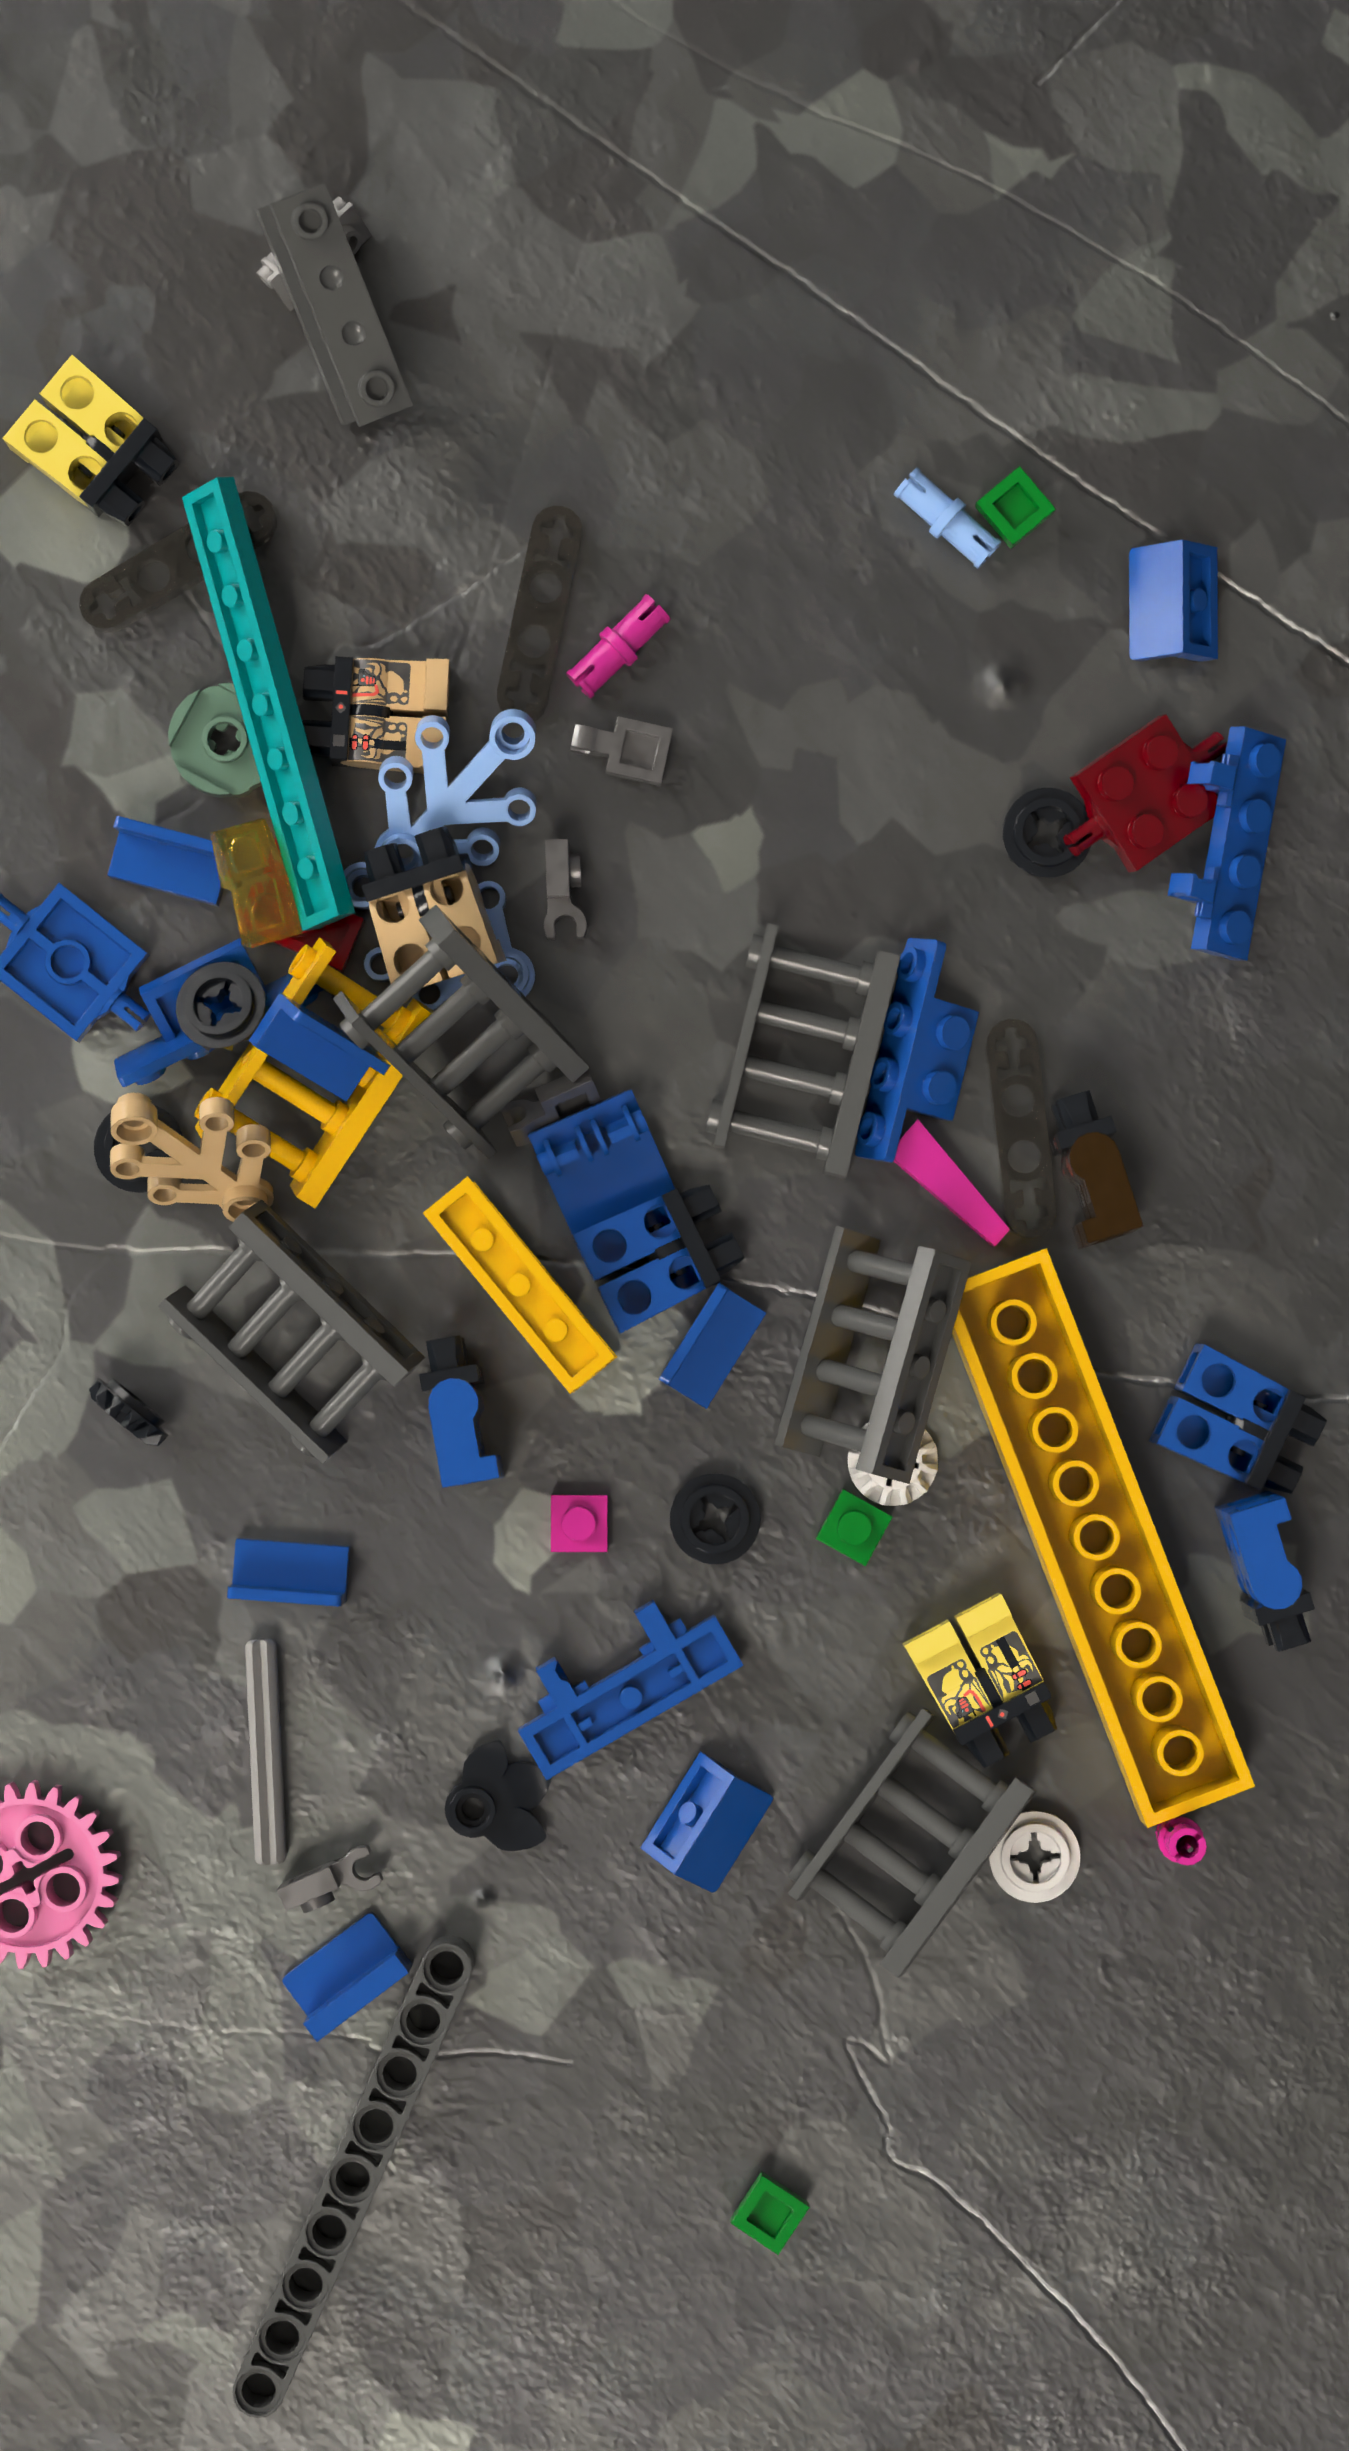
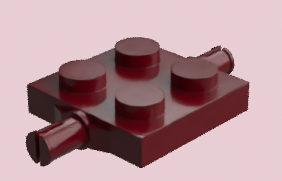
M1167 714L1160 715L1069 777L1085 802L1087 817L1089 818L1087 822L1063 837L1065 845L1074 844L1068 848L1073 855L1079 856L1081 852L1102 839L1114 848L1128 872H1135L1211 820L1215 815L1217 795L1215 792L1206 790L1203 784L1189 785L1187 782L1192 761L1210 763V761L1226 753L1227 742L1218 744L1224 740V737L1219 732L1214 731L1209 737L1191 749L1190 746L1183 742Z

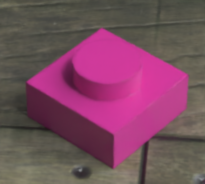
M551 1494V1552H608V1495Z

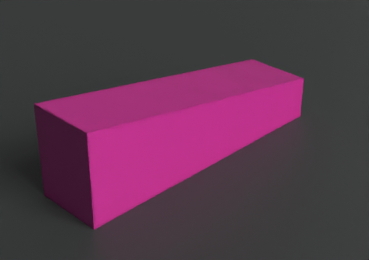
M917 1119L899 1140L893 1162L989 1245L995 1247L1008 1233L1009 1227Z

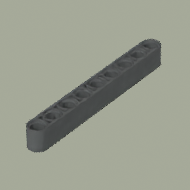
M453 1935L441 1936L434 1940L427 1948L234 2381L232 2393L234 2403L238 2409L249 2417H267L274 2413L281 2405L470 1981L475 1964L474 1952L469 1943L461 1937ZM444 1951L454 1952L463 1962V1972L454 1978L440 1976L433 1968L432 1960L434 1956ZM419 2004L431 2005L437 2010L440 2016V2023L432 2030L418 2029L411 2022L409 2011ZM394 2057L408 2058L415 2065L417 2075L409 2082L395 2081L389 2076L386 2063ZM370 2110H383L391 2117L393 2129L386 2134H374L367 2130L364 2125L363 2115ZM349 2162L360 2163L369 2172L370 2180L363 2186H350L343 2181L340 2175V2167ZM325 2215L337 2216L345 2224L346 2234L337 2239L326 2238L319 2232L316 2221ZM300 2268L314 2269L321 2276L323 2286L315 2291L302 2290L295 2283L293 2273ZM276 2321H288L298 2330L299 2339L293 2343H281L274 2339L270 2331V2325ZM258 2373L267 2375L274 2382L276 2391L267 2396L256 2395L248 2387L247 2378L252 2374Z

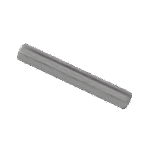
M264 1638L252 1639L245 1645L254 1852L257 1864L275 1865L283 1863L287 1857L278 1657L276 1641Z

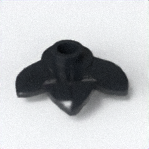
M500 1740L485 1743L474 1749L467 1757L463 1767L462 1783L455 1786L446 1799L445 1816L447 1822L458 1834L469 1838L485 1836L494 1846L504 1851H519L537 1846L546 1839V1833L540 1822L531 1813V1810L536 1808L546 1795L552 1778L546 1780L538 1765L534 1763L517 1762L508 1764V1757ZM469 1798L479 1799L484 1805L483 1815L476 1819L467 1817L463 1812V1803Z

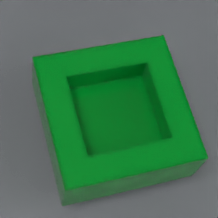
M1020 466L979 499L975 505V508L1010 549L1051 517L1056 510Z
M842 1489L815 1538L866 1567L893 1516Z
M761 2171L730 2218V2223L779 2255L810 2208L809 2202Z

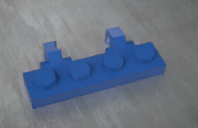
M1246 726L1230 727L1226 753L1223 754L1221 763L1216 761H1210V763L1191 762L1187 784H1203L1206 790L1218 793L1204 877L1199 879L1197 874L1171 873L1167 895L1196 904L1194 914L1196 922L1191 945L1193 950L1229 960H1248L1286 739Z
M655 1601L647 1602L634 1610L635 1615L650 1639V1642L639 1647L643 1656L590 1687L585 1679L572 1686L556 1657L537 1666L536 1672L549 1693L538 1700L544 1713L519 1727L518 1732L545 1779L552 1778L744 1666L716 1616L713 1614L693 1627L686 1629L681 1618L668 1625Z

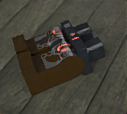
M1090 1090L1056 1100V1104L1051 1106V1111L1058 1132L1048 1143L1053 1157L1063 1154L1061 1159L1062 1174L1066 1181L1076 1188L1085 1221L1072 1228L1078 1249L1121 1237L1142 1228L1143 1223L1119 1149L1110 1138L1117 1132L1112 1116L1102 1119L1098 1118Z

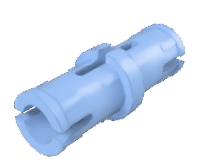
M918 467L909 474L910 478L908 480L905 478L893 495L897 499H901L931 526L929 533L936 539L941 536L944 537L970 560L976 569H979L986 562L985 559L987 557L990 558L1002 541L995 538L964 511L966 504L961 499L956 498L953 501L921 473L922 471Z

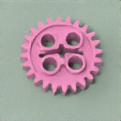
M33 1780L29 1783L25 1796H21L15 1782H11L5 1785L4 1801L0 1799V1855L3 1860L0 1883L17 1874L23 1868V1864L26 1868H32L65 1849H71L74 1852L73 1858L39 1875L34 1880V1885L30 1880L24 1881L0 1895V1964L7 1958L10 1952H13L16 1956L18 1969H24L28 1965L31 1954L36 1953L41 1966L47 1967L52 1961L53 1948L65 1960L69 1959L74 1954L71 1939L73 1938L85 1947L90 1944L93 1938L86 1925L89 1924L102 1929L108 1923V1920L98 1908L114 1907L118 1902V1898L105 1891L106 1886L118 1884L122 1880L121 1874L107 1870V1865L117 1860L121 1853L115 1850H104L102 1843L114 1832L112 1829L95 1832L92 1825L98 1819L101 1812L97 1809L82 1816L78 1812L83 1798L80 1794L67 1804L61 1802L62 1785H55L46 1797H42L39 1781ZM32 1822H43L53 1830L55 1838L51 1849L40 1850L31 1844L28 1838V1828ZM69 1873L77 1879L80 1886L78 1899L73 1901L63 1900L55 1893L53 1881L56 1874ZM17 1899L25 1904L29 1912L28 1923L25 1926H13L7 1922L2 1911L5 1900Z

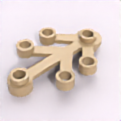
M127 1093L118 1098L117 1103L111 1109V1135L121 1143L114 1146L110 1151V1171L115 1177L120 1179L148 1177L147 1192L148 1199L158 1205H171L176 1202L218 1204L223 1209L224 1216L232 1222L244 1210L260 1200H263L269 1207L272 1205L274 1200L273 1187L268 1181L260 1178L263 1160L271 1153V1134L268 1128L259 1124H249L239 1128L236 1132V1152L241 1157L237 1174L235 1175L222 1165L227 1132L234 1127V1105L230 1100L222 1097H211L205 1099L199 1105V1125L203 1130L199 1149L158 1119L157 1108L152 1104L148 1096L141 1093ZM151 1142L171 1157L145 1156L144 1149L139 1145ZM182 1179H202L209 1184H184Z

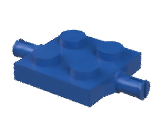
M61 883L56 885L41 905L30 910L27 914L0 893V906L10 913V916H7L0 910V922L12 931L6 949L0 955L1 982L79 1043L97 1020L111 1011L131 1026L135 1032L143 1027L144 1024L127 1012V1009L133 1011L146 1022L151 1014L129 997L126 992L131 978L150 956L146 951Z

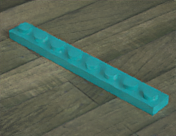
M216 477L183 496L182 500L302 931L320 929L354 914L355 909L234 477Z

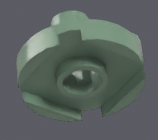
M221 683L218 684L219 686H211L202 691L199 689L188 695L173 714L168 731L171 756L181 776L200 792L219 798L246 797L253 790L262 786L234 684ZM229 726L238 729L235 738L241 743L239 748L235 752L228 750L224 756L216 754L217 744L211 739L215 730L225 732Z

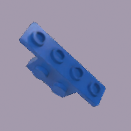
M241 938L139 987L140 995L162 1036L114 1060L116 1075L122 1087H127L133 1083L137 1085L148 1084L162 1076L166 1071V1067L184 1058L188 1060L199 1059L215 1049L211 1048L208 1051L201 1045L189 1040L182 1031L176 1016V1001L179 991L190 975L198 969L216 962H232L249 969L259 979L267 996L265 1000V1014L280 992L283 993L293 976L287 974L265 985ZM315 984L302 1003V1006L306 1007L315 1001L319 992L324 989ZM230 992L228 996H225L222 1003L205 1004L216 1015L215 1024L221 1020L224 1013H240V1010L235 1008L229 1000Z
M909 938L900 956L897 968L898 978L892 1002L887 1009L885 1017V1031L878 1060L873 1067L867 1105L857 1132L858 1141L855 1150L857 1157L892 1163L896 1156L907 1110L939 1120L953 1121L979 1012L934 998L946 951L945 942L935 939Z

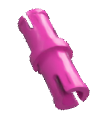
M645 594L641 598L642 600L613 629L607 626L599 634L601 641L572 669L566 672L568 678L577 688L580 686L582 693L591 699L595 696V693L624 664L630 667L638 659L635 653L664 624L671 620L660 605L657 607L654 605L656 602L649 595Z
M1178 1816L1157 1824L1155 1831L1158 1847L1165 1857L1172 1862L1187 1866L1194 1865L1202 1860L1207 1846L1203 1832L1196 1822L1188 1817ZM1170 1827H1173L1174 1829L1171 1832H1169L1168 1829ZM1182 1836H1184V1838L1182 1839V1841L1179 1842V1843H1177V1841L1179 1840V1838H1181ZM1192 1847L1193 1851L1189 1853L1187 1850Z

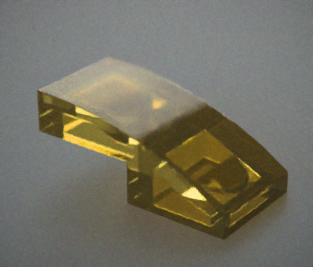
M260 818L210 832L221 888L231 890L242 945L254 948L301 934L302 929L287 872L266 819Z

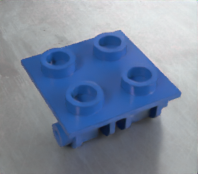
M632 1089L527 1134L572 1235L675 1189Z

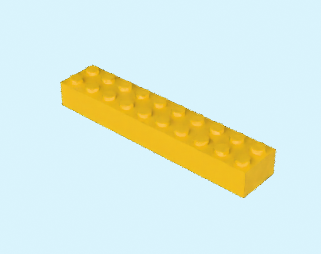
M1047 1248L967 1278L952 1335L1140 1821L1149 1828L1255 1787Z

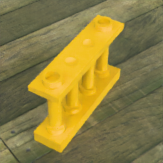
M320 937L313 947L306 944L295 956L288 970V973L293 978L282 993L302 1005L313 986L317 984L334 996L342 991L361 1011L377 997L328 965L336 950ZM413 997L407 1008L401 1006L381 1024L384 1027L383 1032L398 1045L434 1011ZM250 1042L220 1089L217 1091L214 1088H210L203 1096L195 1110L194 1117L199 1119V1105L202 1101L211 1097L226 1098L235 1106L253 1079L320 1121V1128L325 1132L313 1150L306 1147L302 1151L270 1131L271 1153L269 1157L290 1169L289 1176L294 1179L289 1186L295 1196L316 1209L403 1075L377 1052L378 1055L391 1065L385 1075L369 1067L347 1102L343 1103L337 1100L335 1103H332L267 1062L265 1059L268 1054L259 1050ZM234 1108V1127L229 1132L236 1136L237 1130L242 1126L259 1124ZM198 1121L195 1128L200 1138H202L203 1130L200 1128Z
M467 1176L423 1212L429 1222L570 1394L578 1390L618 1357L475 1181L473 1182Z

